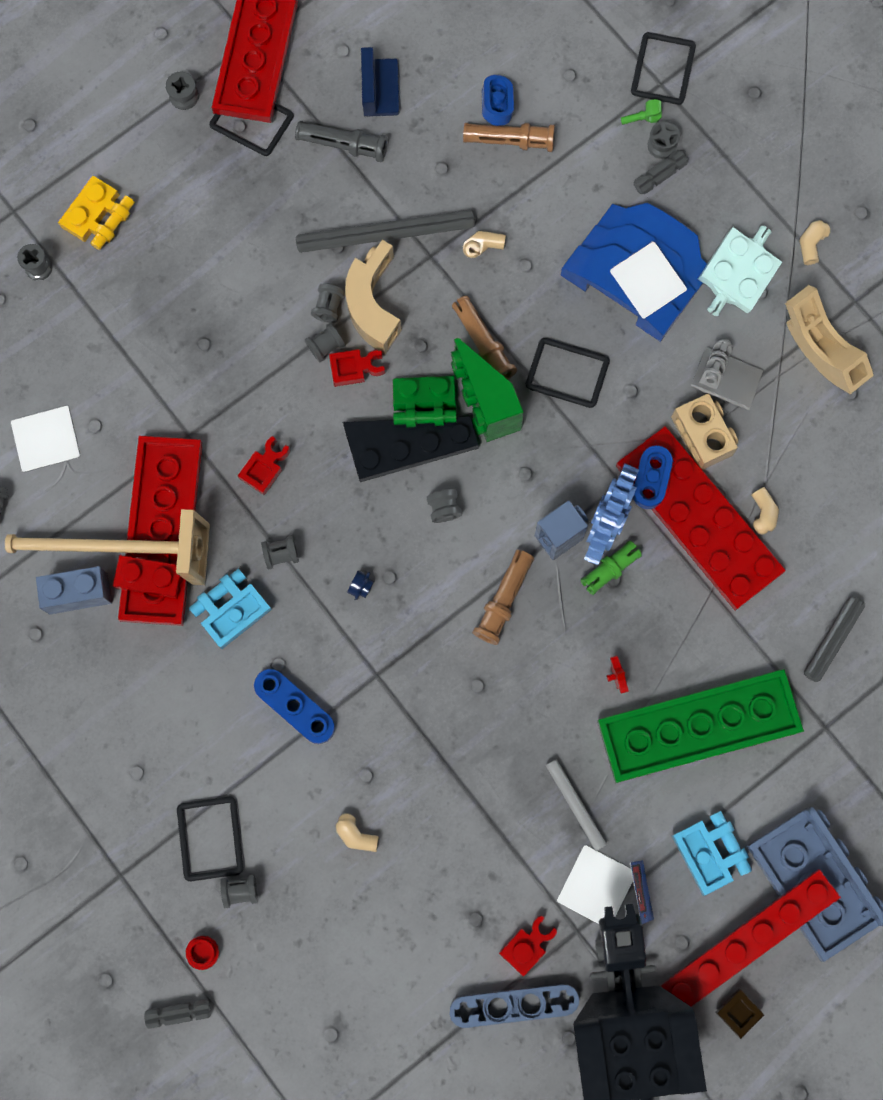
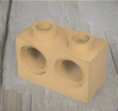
M709 393L676 408L671 417L693 460L702 470L733 456L738 448L736 433L731 427L727 428L722 418L724 413L721 405L717 400L713 401ZM695 412L703 413L707 418V422L699 423L695 421L692 414ZM715 439L719 441L722 449L712 450L707 445V440Z

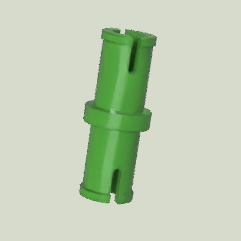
M632 541L626 542L610 557L605 556L601 559V564L581 578L582 585L591 584L586 590L592 595L596 594L610 580H617L621 577L622 571L642 557L640 550L632 551L637 546Z

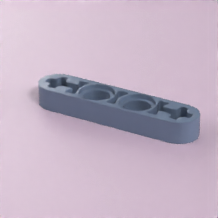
M568 984L463 995L457 997L452 1002L450 1017L455 1025L461 1028L568 1016L577 1010L579 996L576 990ZM561 990H566L568 996H573V1001L568 1003L567 1009H562L560 1004L555 1003L550 1004L551 1012H545L546 1001L543 992L550 991L549 998L560 997ZM527 994H534L540 999L539 1010L535 1013H526L521 1007V1001ZM494 998H501L507 1003V1011L502 1017H493L488 1011V1004ZM484 999L483 1012L485 1020H478L479 1013L470 1014L468 1021H462L460 1015H455V1010L460 1009V1003L467 1002L468 1008L478 1007L476 1000Z

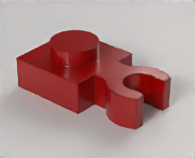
M359 349L329 354L334 387L365 382L364 373H369L373 376L385 374L384 366L374 367L372 365L374 360L383 358L382 351L380 350L371 351L366 357H361Z
M273 436L266 441V452L261 455L255 451L237 475L241 481L263 495L267 493L282 472L281 467L276 463L285 460L290 453L289 446L287 445L280 452L272 451L273 446L277 442Z
M542 915L533 921L532 931L529 935L521 928L499 952L523 977L546 953L539 945L543 941L553 939L557 934L555 928H552L548 934L540 933L539 924L545 919Z

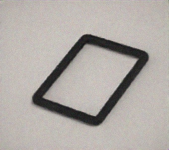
M646 32L641 41L631 87L632 95L677 105L682 104L685 100L695 54V42ZM648 38L690 46L679 99L637 90Z
M275 103L274 109L287 115L266 150L216 125L221 116L219 114H215L209 124L210 128L263 156H269L294 116L292 111Z
M542 338L536 349L526 380V387L538 393L593 408L598 401L609 366V358L605 355L552 339ZM545 344L603 361L591 402L532 384Z
M228 796L179 804L177 807V818L185 880L192 882L241 874L244 867L236 800ZM230 803L237 868L190 875L183 810Z

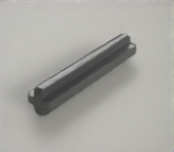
M853 596L847 600L804 671V675L814 682L822 679L865 608L863 601Z

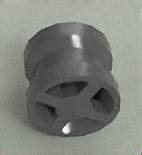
M183 71L175 72L168 77L166 91L172 105L180 110H188L195 106L199 99V93L193 77Z
M669 121L656 123L651 129L647 143L650 154L658 159H667L669 155L675 152L680 139L678 127Z
M456 489L437 491L426 497L428 505L432 506L433 510L431 514L432 522L441 523L462 516L461 507L457 506L456 503L458 498Z

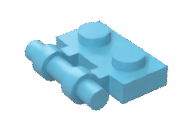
M239 568L228 576L226 574L220 578L221 582L207 594L205 592L201 593L197 597L198 601L189 607L195 617H198L205 610L208 611L210 616L201 622V625L221 649L272 610L252 584H249L242 591L239 590L237 585L246 579ZM229 592L233 598L218 609L214 603Z
M721 811L709 816L715 826V829L709 832L703 821H699L672 835L703 896L734 881L728 870L733 865L736 866L741 876L752 871L747 861L749 855L745 848L741 849L732 832L735 830L730 821H726ZM719 838L722 839L730 854L723 859L713 842Z

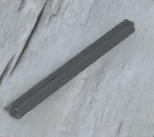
M472 210L298 234L296 236V245L298 251L302 253L382 241V239L385 241L469 229L474 227L475 219Z

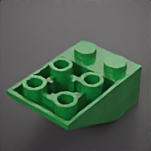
M454 339V351H451L453 360L451 366L456 379L462 378L463 389L461 391L467 407L473 406L474 417L472 420L477 434H483L487 443L520 431L524 412L513 384L461 339Z

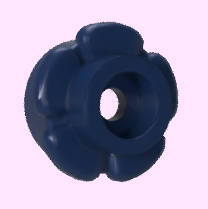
M359 570L357 571L347 591L348 594L355 596L354 600H358L360 596L367 597L374 582L369 579L370 572L365 574Z

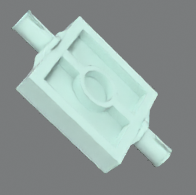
M760 226L753 239L746 237L732 227L698 277L716 295L707 309L709 313L714 311L712 315L719 316L726 303L736 305L744 312L749 313L778 270L782 261L763 247V244L772 233L770 229L766 230V226Z

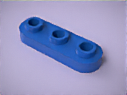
M267 669L257 675L254 681L256 694L307 740L314 744H323L333 737L335 732L333 719L283 674L274 669ZM272 679L276 683L275 688L271 691L265 690V682ZM293 700H297L300 704L299 709L295 712L288 709L289 703ZM316 721H321L324 724L323 730L319 733H315L312 730V725Z

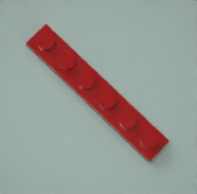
M817 869L659 986L692 1007L841 897L821 870Z

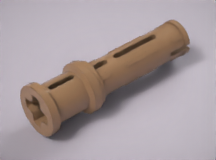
M464 123L463 142L516 145L526 151L528 148L547 149L548 152H553L555 125L535 127L530 126L529 123L521 124V127Z
M469 296L457 299L460 305L454 302L452 308L479 350L478 355L507 380L516 374L517 368L514 364L511 365L503 352L504 346L498 341L495 342L470 301Z
M520 550L515 551L512 562L501 581L496 595L492 601L485 605L484 610L486 612L480 625L475 627L472 632L479 639L493 645L499 644L500 639L498 636L505 621H509L512 616L510 608L534 561V557L529 553L521 552Z

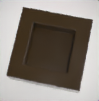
M738 989L715 1012L740 1039L764 1016L762 1011L741 989Z

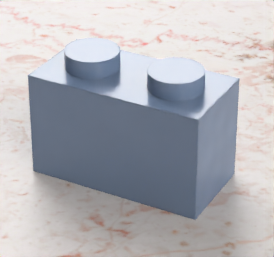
M568 500L537 522L534 536L550 558L555 560L584 539L588 528L586 524L588 518L580 506L576 505L574 507Z
M100 566L36 577L39 608L49 615L112 604L108 573Z

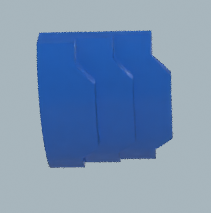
M649 203L628 208L612 204L583 243L576 248L562 267L561 276L585 292L590 285L638 316L636 326L661 342L702 286L703 282L698 277L707 263L701 258L698 235L664 211ZM655 242L687 290L648 317L642 318L610 270L648 244Z

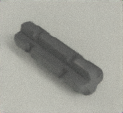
M679 150L673 152L668 156L667 160H662L648 170L645 176L641 175L635 179L634 186L638 193H648L653 189L654 185L658 186L675 174L676 169L680 170L686 166L688 159L685 153Z
M205 999L195 1001L192 1005L188 1002L166 1006L162 1010L160 1008L149 1009L144 1014L145 1025L148 1029L160 1027L162 1024L167 1026L193 1021V1018H196V1020L209 1018L211 1016L209 1000Z

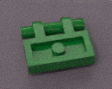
M454 376L394 378V411H406L393 413L394 425L406 424V427H416V424L434 423L435 426H444V423L456 422V410H443L456 408ZM430 409H434V411H418V412H415V410H430Z

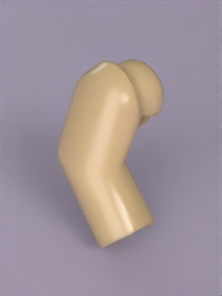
M823 221L812 222L800 237L804 265H812L819 262L816 245L821 239L823 240L830 234V226Z
M478 231L466 240L463 245V252L469 258H476L488 248L504 250L506 235Z
M763 487L751 495L761 509L760 518L753 522V526L762 535L775 529L779 514L778 506L766 488Z
M348 813L342 814L336 823V832L345 845L351 849L377 852L379 836L361 834L355 825L356 818Z

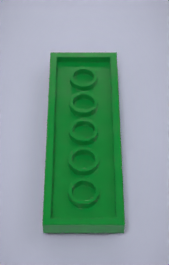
M785 669L597 720L615 784L804 732Z

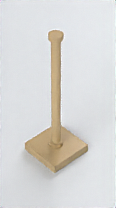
M181 509L179 541L18 538L15 534H8L5 538V550L7 553H16L17 550L178 554L176 573L192 585H205L210 524L195 510Z

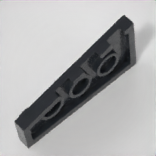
M456 417V422L444 423V426L425 423L416 424V427H406V424L394 425V420L342 422L360 482L479 449L470 417Z

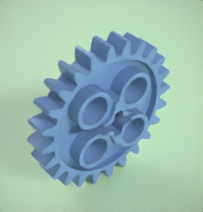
M625 464L619 478H613L607 494H603L591 521L593 526L586 541L590 543L584 560L598 565L604 550L610 551L616 535H620L632 508L630 503L637 487L632 485L639 469Z

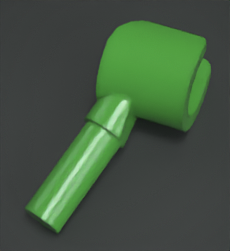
M656 99L647 101L645 111L621 117L622 125L639 120H646L650 123L658 122L662 116L661 101Z

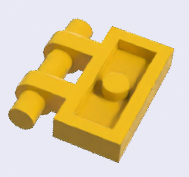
M92 176L58 221V224L83 242H86L93 233L95 237L90 244L97 250H101L106 242L110 243L115 236L113 232L121 221H126L130 216L129 210L135 202L125 195L120 203H114L120 196L118 191ZM109 212L111 215L104 225L99 224L106 213Z

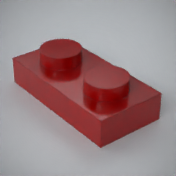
M119 555L113 587L178 599L182 577L176 573L177 565Z

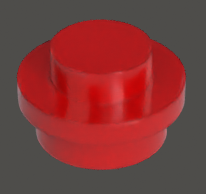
M209 936L195 937L187 945L186 959L195 969H208L219 958L218 944Z

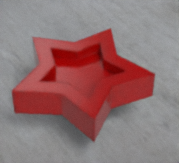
M618 656L611 657L612 667L610 668L612 674L606 676L608 682L615 680L616 688L620 690L621 694L629 692L625 671L621 666Z

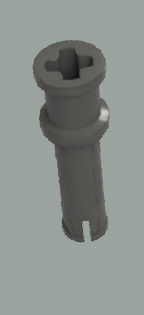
M303 121L297 123L295 131L296 140L348 150L354 157L364 155L376 158L377 162H382L386 154L387 135L382 134L380 137L364 134L363 130L360 129L347 132Z

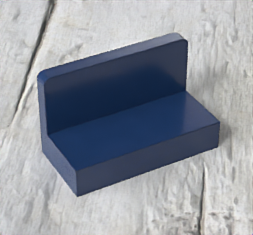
M373 47L361 48L364 117L399 115L398 60L374 59Z

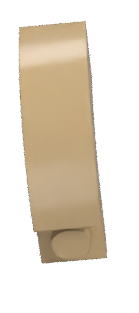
M382 239L377 248L372 247L365 258V263L357 258L354 259L346 278L345 294L349 315L358 334L369 345L386 354L402 331L401 320L382 309L373 297L376 283L394 258L393 245Z
M808 285L785 303L791 318L786 322L791 335L804 355L825 378L840 389L851 394L874 376L866 352L845 341L831 325L817 288Z

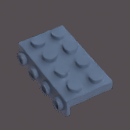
M809 807L755 840L747 848L779 897L817 869L821 870L839 894L840 899L799 928L820 961L825 962L878 926H883V902L877 896L872 897L866 888L868 884L867 878L858 867L853 868L847 859L849 851L839 838L834 839L828 830L830 823L821 810L816 811L813 807Z

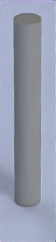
M557 759L547 764L546 767L595 851L606 846L605 840Z

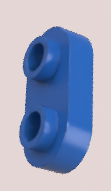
M491 75L484 80L482 88V115L492 125H506L511 121L514 111L513 84L504 76Z
M662 446L647 448L639 462V471L634 483V487H637L633 500L639 507L644 509L656 508L665 497L673 459L671 453ZM650 461H659L661 467L658 469L652 468ZM643 490H651L654 497L645 498L642 493Z

